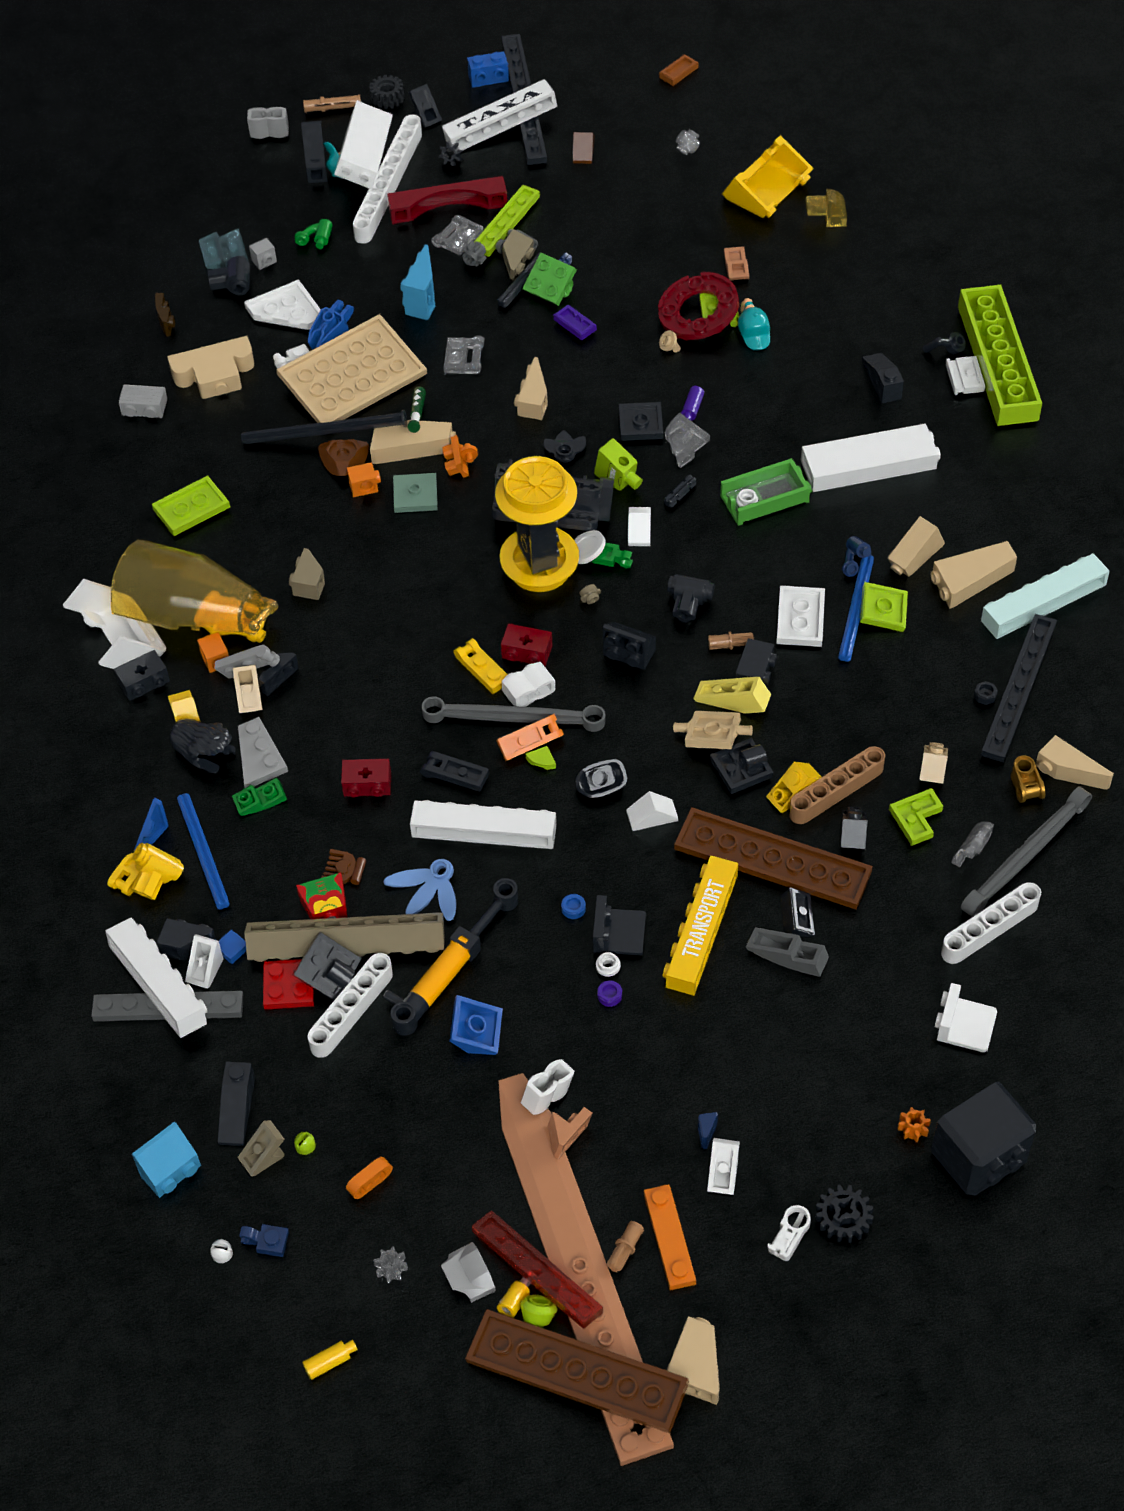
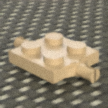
M695 711L693 718L688 723L674 722L673 726L674 732H687L685 738L686 747L732 749L734 740L738 735L751 736L753 732L752 726L739 725L741 721L740 713Z

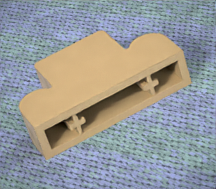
M247 336L167 356L174 383L178 387L184 388L196 382L203 399L240 390L242 387L238 371L247 372L254 367L252 348Z

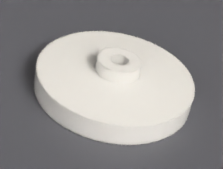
M596 530L587 531L574 540L579 550L578 564H585L594 560L603 551L606 540L601 532Z

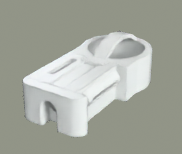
M794 1205L785 1211L784 1218L780 1223L781 1229L772 1244L768 1243V1251L784 1261H788L811 1224L810 1214L806 1208ZM794 1212H800L793 1226H790L788 1224L789 1215ZM804 1216H806V1224L803 1227L798 1228Z

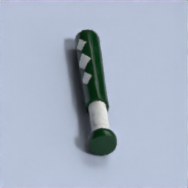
M416 387L413 391L410 413L411 421L407 425L408 430L412 433L420 430L419 420L421 419L426 391L423 387Z

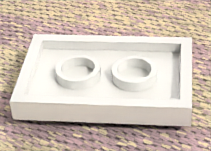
M780 586L777 644L822 647L825 588Z

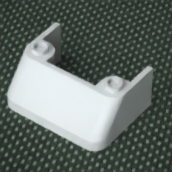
M83 579L63 604L64 608L81 612L85 623L91 627L101 628L112 646L99 661L101 666L114 669L150 651L155 650L159 657L166 651V646L137 601L125 591Z

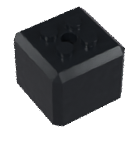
M994 1082L944 1114L937 1121L931 1152L966 1194L976 1196L989 1186L997 1184L1009 1173L1017 1171L1027 1162L1035 1135L1036 1123L1000 1082Z

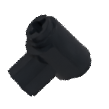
M235 256L227 261L226 267L208 270L211 290L227 288L228 291L236 295L246 294L250 288V262L247 258Z
M678 574L670 576L667 593H671L675 601L673 617L687 623L690 620H695L698 606H703L707 600L712 601L715 583H711V580Z

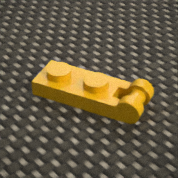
M473 638L467 641L464 647H458L454 650L456 658L492 694L502 689V680L508 674L479 647Z

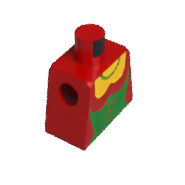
M341 873L296 885L300 902L310 919L347 918Z

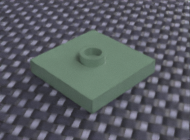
M436 473L393 475L395 513L438 510Z

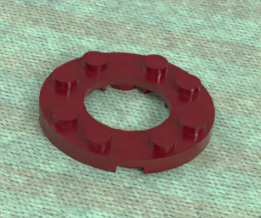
M701 272L700 276L691 278L688 275L674 282L663 293L658 304L659 319L663 328L666 331L674 332L677 338L684 340L706 338L720 333L730 324L738 311L739 297L734 284L723 275L711 272ZM707 293L717 298V309L712 315H708L706 319L698 318L691 321L690 319H684L680 315L681 305L693 295Z

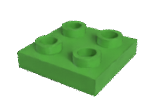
M540 253L523 290L559 306L563 296L567 297L573 288L572 278L577 269Z

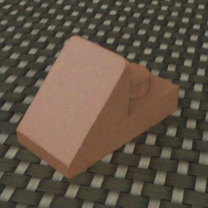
M585 1107L578 1114L573 1113L568 1121L556 1113H552L548 1123V1130L553 1154L556 1159H559L587 1128L592 1112Z

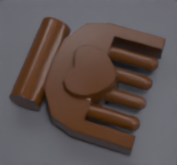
M330 849V856L328 858L338 862L327 861V865L335 866V868L326 866L325 870L336 872V874L341 873L343 884L350 881L354 885H359L366 859L359 857L355 861L354 856L349 852ZM324 872L321 878L334 875L335 873Z

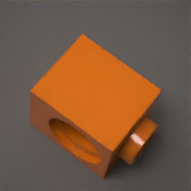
M372 462L347 468L353 497L378 492L377 483H381L379 471H374Z
M219 632L197 640L201 656L210 673L216 671L215 661L229 656Z

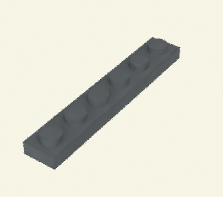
M242 991L194 992L195 998L197 1000L201 999L207 1008L206 1018L242 1017L244 997ZM146 993L94 995L93 1021L165 1019Z

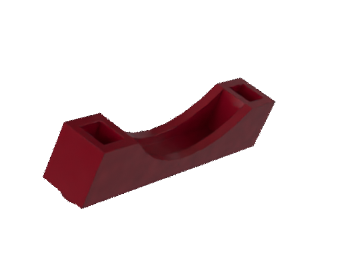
M503 176L387 193L392 224L412 221L422 213L444 205L470 204L486 209L504 207L508 203Z

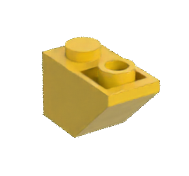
M794 762L766 797L783 813L790 809L791 799L795 794L822 777L809 763Z

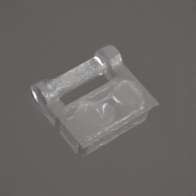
M456 215L451 220L452 222L440 234H436L431 241L438 248L443 247L461 255L463 253L462 248L467 243L474 242L483 232V226L460 215Z
M482 336L448 338L444 373H480L481 348L484 346V338ZM468 348L473 349L472 361L470 363H466Z

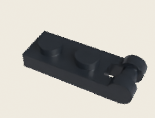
M431 751L427 756V763L423 764L420 773L427 778L435 777L480 792L489 776V769Z

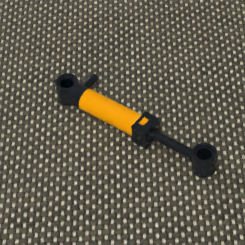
M502 878L494 884V902L470 931L461 926L457 928L450 937V944L404 999L390 990L384 993V999L394 1004L391 1009L393 1029L397 1034L409 1035L416 1030L419 1019L467 961L472 962L481 951L480 937L478 936L499 910L510 911L518 905V888L515 881L509 878ZM402 1017H408L406 1020H400Z

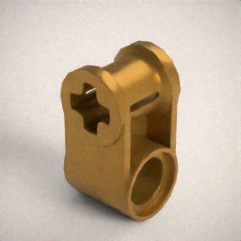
M1026 755L1017 757L1011 772V779L1019 802L1023 803L1026 799L1036 797L1039 799L1045 798V786L1034 760Z

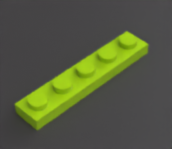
M522 185L474 241L484 245L486 249L484 255L491 256L496 250L497 242L507 237V232L517 225L540 197L538 190Z

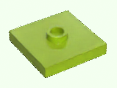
M865 582L862 586L860 623L903 632L906 628L908 591Z

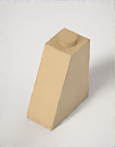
M920 516L889 555L890 568L899 575L904 573L910 577L945 544L938 527Z
M688 1317L667 1371L689 1379L686 1394L717 1405L719 1400V1380L714 1326L703 1318L697 1317L694 1319Z

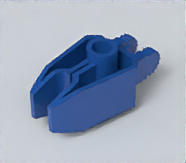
M336 300L331 308H322L309 332L308 344L311 349L317 348L349 331L347 321L353 314L354 307L346 305L345 309H343L344 302Z

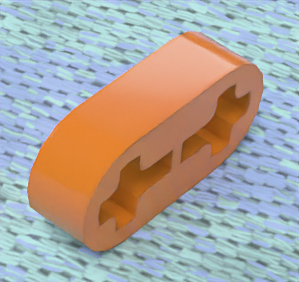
M379 1157L356 1174L348 1182L346 1189L355 1199H359L385 1180L392 1172L393 1167L384 1157Z

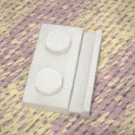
M976 356L956 358L953 361H950V359L946 360V367L954 395H958V392L968 394L985 391V383Z

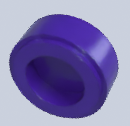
M615 981L601 983L597 990L599 1002L608 1007L619 1004L622 1000L621 986Z

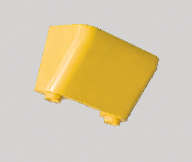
M780 135L773 142V145L765 150L761 157L732 180L722 195L728 201L762 218L765 216L769 218L777 210L775 207L799 184L803 186L811 178L809 174L814 168Z

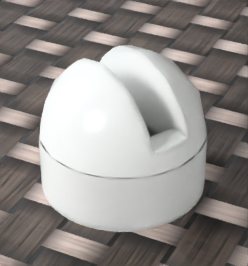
M220 1239L212 1244L211 1255L214 1261L225 1263L231 1259L233 1250L229 1242Z

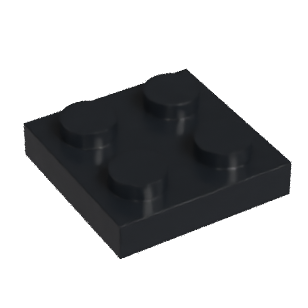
M661 402L619 404L621 441L663 439Z

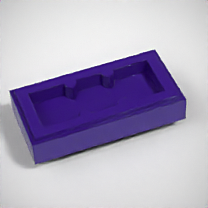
M570 305L565 306L553 315L554 321L580 340L585 339L596 331V324Z

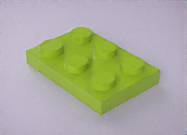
M206 476L152 504V507L170 532L176 536L230 508V504L209 476Z

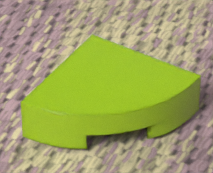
M547 746L525 753L526 759L531 765L544 767L546 770L556 768V763Z

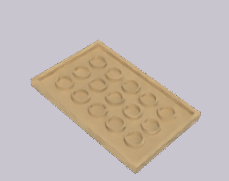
M380 314L277 369V375L317 423L344 420L427 374V368Z

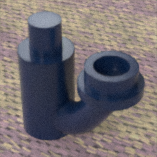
M856 536L850 537L846 542L847 551L842 571L848 577L855 576L859 571L858 564L854 561L855 554L861 558L871 555L870 545Z

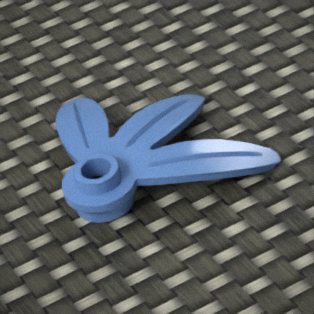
M437 859L431 864L430 869L406 870L392 874L384 879V884L391 887L404 888L424 883L412 897L405 914L420 912L430 903L438 890L439 905L444 918L447 921H451L454 918L456 897L449 882L454 869L448 860ZM445 868V873L439 875V870Z

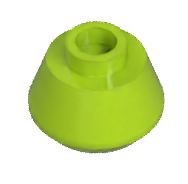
M540 1295L526 1296L520 1304L523 1320L540 1328L547 1326L557 1312L554 1301Z

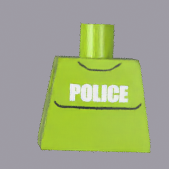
M614 438L599 449L594 472L599 478H614V488L617 490H622L627 485L637 489L643 481L642 478L635 474L637 468L636 459Z

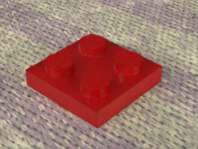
M302 959L264 962V1009L314 1006V988L292 975Z

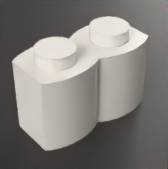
M541 662L528 664L522 671L510 673L502 680V691L513 706L526 707L535 700L542 699L554 692L555 679Z
M562 1059L550 1063L546 1067L545 1072L538 1073L530 1078L521 1104L533 1115L544 1112L551 1102L565 1096L574 1070Z

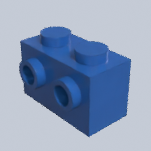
M504 51L467 58L468 74L472 87L509 81L508 62Z

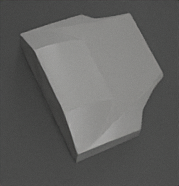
M473 1242L450 1253L448 1259L441 1265L452 1289L466 1294L471 1302L495 1292L491 1275Z

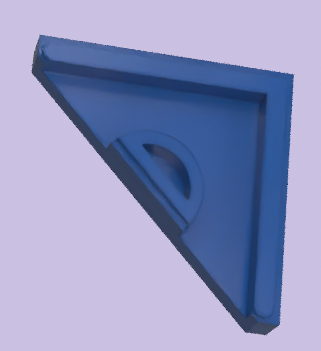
M154 798L135 849L140 843L152 845L169 827L162 801Z

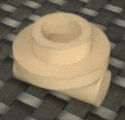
M665 331L659 341L662 350L678 352L681 349L674 332Z

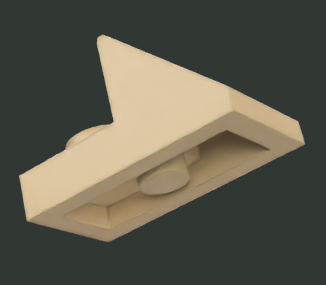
M256 665L233 668L239 713L263 710Z

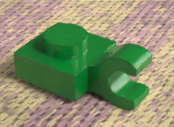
M605 543L603 551L592 560V563L614 567L615 562H617L624 568H631L633 562L630 559L632 552L627 550L621 551L619 545Z

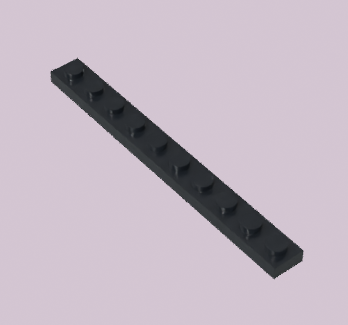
M520 34L502 36V45L508 62L512 92L515 93L531 86ZM538 116L519 124L528 165L547 163Z

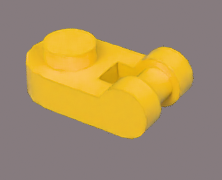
M133 853L128 854L109 877L107 883L108 887L121 889V892L128 896L134 892L131 888L139 873L135 866L136 863L132 858ZM124 875L128 876L126 881L122 880Z

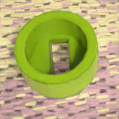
M308 1132L297 1134L294 1140L296 1151L302 1155L310 1154L315 1149V1139Z

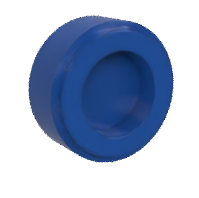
M570 894L564 897L561 903L562 913L569 919L582 917L586 911L584 898L578 894Z

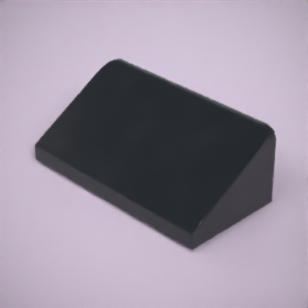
M789 888L780 898L784 933L795 934L800 937H813L815 933L811 896L804 891Z

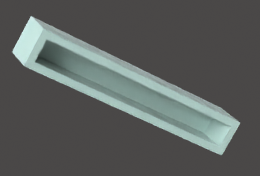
M1094 553L1087 557H1081L1076 562L1063 566L1050 575H1044L1034 583L1026 584L1021 589L1013 593L1010 592L995 602H989L983 607L981 622L998 639L1031 623L1035 614L1045 616L1105 586L1110 571Z

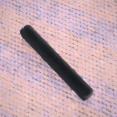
M541 252L533 258L497 299L499 306L506 308L523 289Z

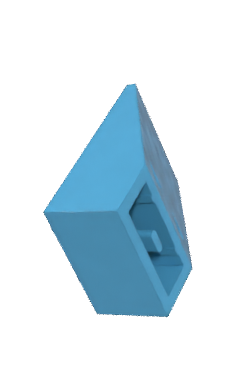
M425 245L422 251L418 252L414 265L410 266L406 279H403L401 283V291H403L402 304L405 307V315L425 320L429 319L435 308L428 245Z

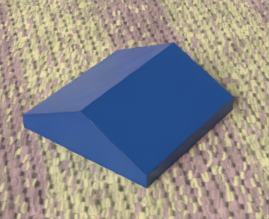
M456 995L450 1042L467 1053L496 1055L499 1047L503 1009Z

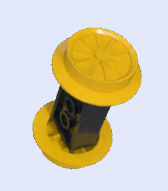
M541 456L526 457L516 461L507 469L506 473L498 481L495 490L496 503L499 509L508 518L516 521V532L507 538L501 548L500 563L506 575L523 589L533 592H545L561 586L572 575L579 562V550L576 542L565 531L558 529V520L569 513L576 502L577 487L572 476L558 462Z

